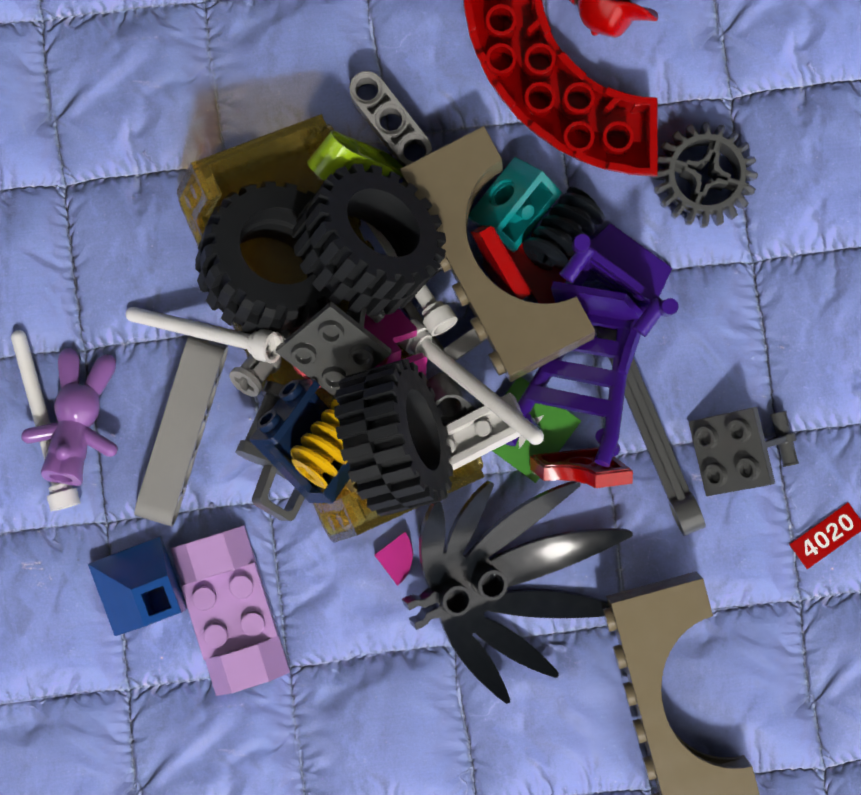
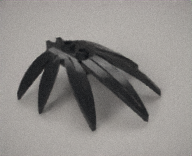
M491 481L484 482L461 508L450 529L445 550V517L441 502L432 503L429 506L422 523L419 538V556L428 588L420 595L413 594L402 598V602L408 610L422 606L417 615L409 618L410 624L417 630L427 625L431 619L439 618L444 633L460 660L487 689L506 704L510 703V697L492 659L475 639L473 633H476L503 655L523 666L557 678L559 673L526 640L504 625L485 617L484 613L491 611L534 618L603 617V609L609 608L607 601L560 590L518 589L507 591V588L573 565L633 536L630 530L621 528L570 531L528 541L489 559L491 555L528 530L581 486L579 482L570 481L558 485L520 504L493 524L476 541L466 555H463V552L477 528L494 483Z

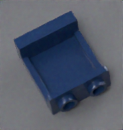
M315 379L292 380L282 388L279 393L280 399L274 407L259 419L257 430L249 440L309 503L333 504L350 479L348 475L350 466L348 462L343 465L334 460L332 464L338 471V474L334 477L325 472L322 474L328 484L326 489L313 484L297 471L292 463L291 449L296 445L302 446L301 437L306 433L312 434L311 425L316 421L322 422L321 414L329 408L315 393L320 387V384Z

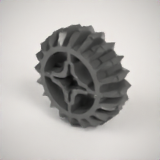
M704 122L701 125L700 134H698L693 124L686 127V137L681 132L676 131L672 135L675 145L665 141L661 146L663 152L668 156L658 155V166L664 169H658V176L652 178L664 180V183L657 185L654 188L655 194L667 192L668 196L660 203L661 206L665 208L673 202L677 207L672 211L671 216L676 219L682 211L686 212V225H691L696 216H699L701 228L708 226L710 216L716 226L722 225L724 223L723 213L731 220L738 215L735 206L744 209L749 204L743 195H753L756 189L745 181H753L758 177L757 172L746 170V167L753 165L756 159L754 156L743 157L742 154L749 148L747 143H743L738 148L733 143L738 138V133L733 132L727 139L723 137L725 132V126L719 125L714 134H711V127L708 122ZM696 146L708 147L700 161L688 159L686 162L677 160L679 155L689 148ZM720 152L729 160L733 169L734 179L731 178L730 173L723 171L720 167ZM709 162L707 167L709 169L708 176L713 178V180H708L701 188L702 175L697 173L696 170L699 172ZM675 172H678L679 177L689 182L691 187L690 200L680 191L676 183ZM725 188L731 191L728 198L721 203L701 205L703 198L710 189L721 191Z

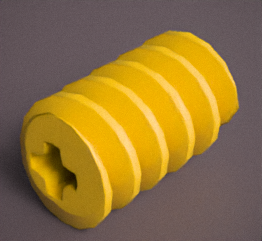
M333 399L331 402L332 410L326 409L322 412V422L316 421L311 425L312 434L306 433L301 437L302 446H294L290 453L292 463L297 471L313 484L323 489H326L328 484L322 474L325 472L333 477L338 474L332 462L335 460L343 465L348 462L343 461L340 451L344 449L343 442L337 438L336 427L340 426L339 420L334 416V407L339 405L336 399Z

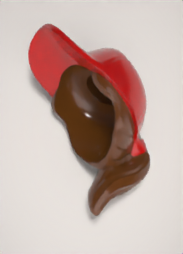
M569 0L572 4L578 6L581 21L591 30L593 36L600 34L616 38L624 34L633 21H658V13L655 10L641 7L632 3L631 0Z

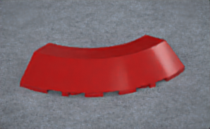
M463 0L468 32L476 56L489 82L501 100L524 125L559 151L581 162L604 170L628 175L658 176L657 98L641 97L610 87L606 88L587 77L586 73L565 52H562L556 43L544 12L542 0Z

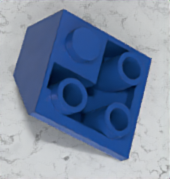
M161 536L88 564L114 636L148 626L188 609Z

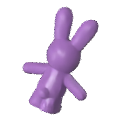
M66 348L59 354L58 370L61 390L54 403L58 422L27 428L21 434L22 441L27 444L51 439L48 453L41 469V476L45 480L80 486L83 483L87 445L108 457H112L117 453L118 447L114 442L89 428L99 415V397L116 369V360L112 355L106 354L99 357L95 361L85 384L80 385V360L76 351L72 348Z

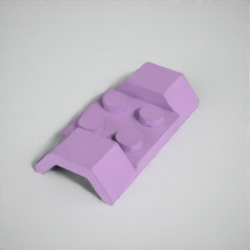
M245 525L170 548L199 647L206 662L216 696L235 693L270 682L290 673Z

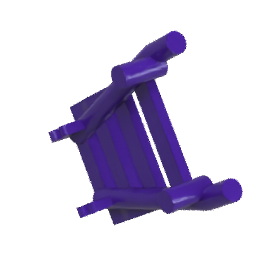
M610 223L592 240L585 234H579L572 242L574 254L559 274L570 283H573V285L582 286L585 281L592 282L596 279L611 291L626 293L643 311L632 327L639 334L646 337L661 316L669 317L678 311L679 305L675 299L668 298L662 300L659 297L672 268Z
M553 281L551 290L555 303L577 296L592 325L617 330L616 341L594 337L593 340L572 350L613 358L612 370L562 361L565 356L564 354L539 367L518 401V405L523 416L541 431L540 426L529 414L535 403L605 417L604 428L599 429L595 434V438L600 446L594 462L598 465L609 467L612 458L620 452L618 441L627 374L641 336L632 327L643 311L626 293ZM551 377L608 387V400L546 388V385ZM518 438L506 443V445L516 446Z

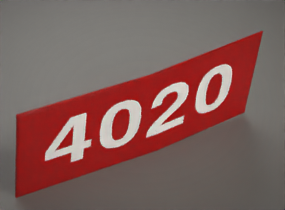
M846 503L789 545L806 569H809L861 531V519L851 505Z

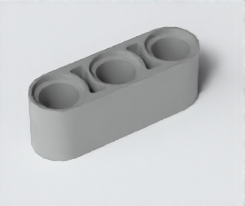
M362 71L356 74L349 86L351 100L355 108L394 158L403 167L413 163V161L408 160L404 156L405 149L411 144L421 145L426 152L425 156L432 153L429 139L384 81L376 73L370 71ZM365 84L374 85L378 89L376 97L366 101L357 96V91ZM388 114H394L401 118L402 123L398 129L388 131L381 127V120Z

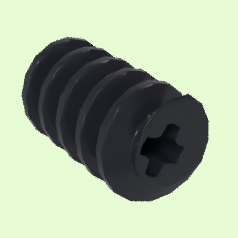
M568 187L567 193L559 198L558 204L551 208L549 215L542 219L540 226L536 227L531 237L524 241L523 249L525 254L538 267L545 270H552L554 266L563 269L569 261L567 257L571 258L574 254L572 242L579 234L591 236L596 231L594 224L599 225L603 223L605 219L603 212L596 202L581 189Z

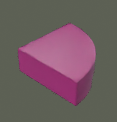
M403 532L374 555L397 586L408 575L413 560L412 544L406 532Z

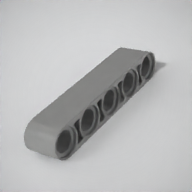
M193 336L188 337L135 506V516L171 527L174 525L226 361L227 345Z

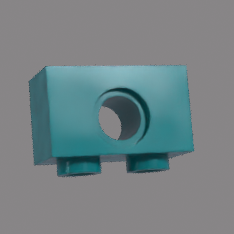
M514 157L471 210L469 219L477 227L482 225L493 226L506 249L514 253L562 192L542 170Z

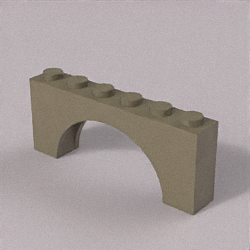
M484 126L400 169L403 182L400 184L406 187L409 183H412L418 188L414 195L419 200L426 197L433 205L428 210L430 216L439 215L442 224L436 231L444 232L446 236V243L441 247L446 250L445 258L440 263V267L444 273L451 270L457 281L456 284L452 285V289L461 306L469 304L475 318L470 320L471 325L479 340L482 341L487 338L494 352L488 354L499 376L505 373L509 381L512 382L594 339L595 329L577 296L566 301L550 304L524 301L501 290L484 274L477 264L467 238L469 213L482 187L495 175L503 171L502 158Z
M695 571L606 596L609 608L603 609L605 622L609 632H616L619 645L613 646L614 656L618 668L626 669L629 682L623 683L625 697L629 707L635 705L639 718L632 721L638 743L645 742L649 756L642 758L648 780L655 779L658 793L652 795H760L753 767L744 755L717 757L694 749L672 730L664 711L661 692L662 676L670 651L689 628L713 616L704 579Z

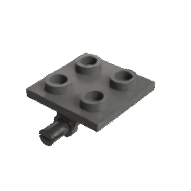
M330 302L278 345L276 353L310 379H315L322 388L335 397L336 390L340 389L339 382L345 378L344 376L376 367L391 355V348L364 328L365 314L367 315L366 307H363L359 313L349 310L345 313L334 303ZM382 310L378 316L368 317L374 320L375 323H378L386 314Z
M757 407L689 421L706 496L775 484L767 450L768 447L778 445L783 467L799 464L793 443L797 438L795 432L791 433L786 414L787 411L770 414L776 437L768 440L764 438Z

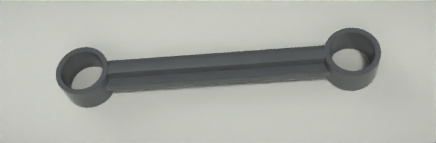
M594 326L598 338L616 341V329ZM609 358L610 363H611V365H612V364H613V358ZM633 358L627 374L625 398L667 495L674 520L681 534L686 536L705 528V521L697 501L688 488Z

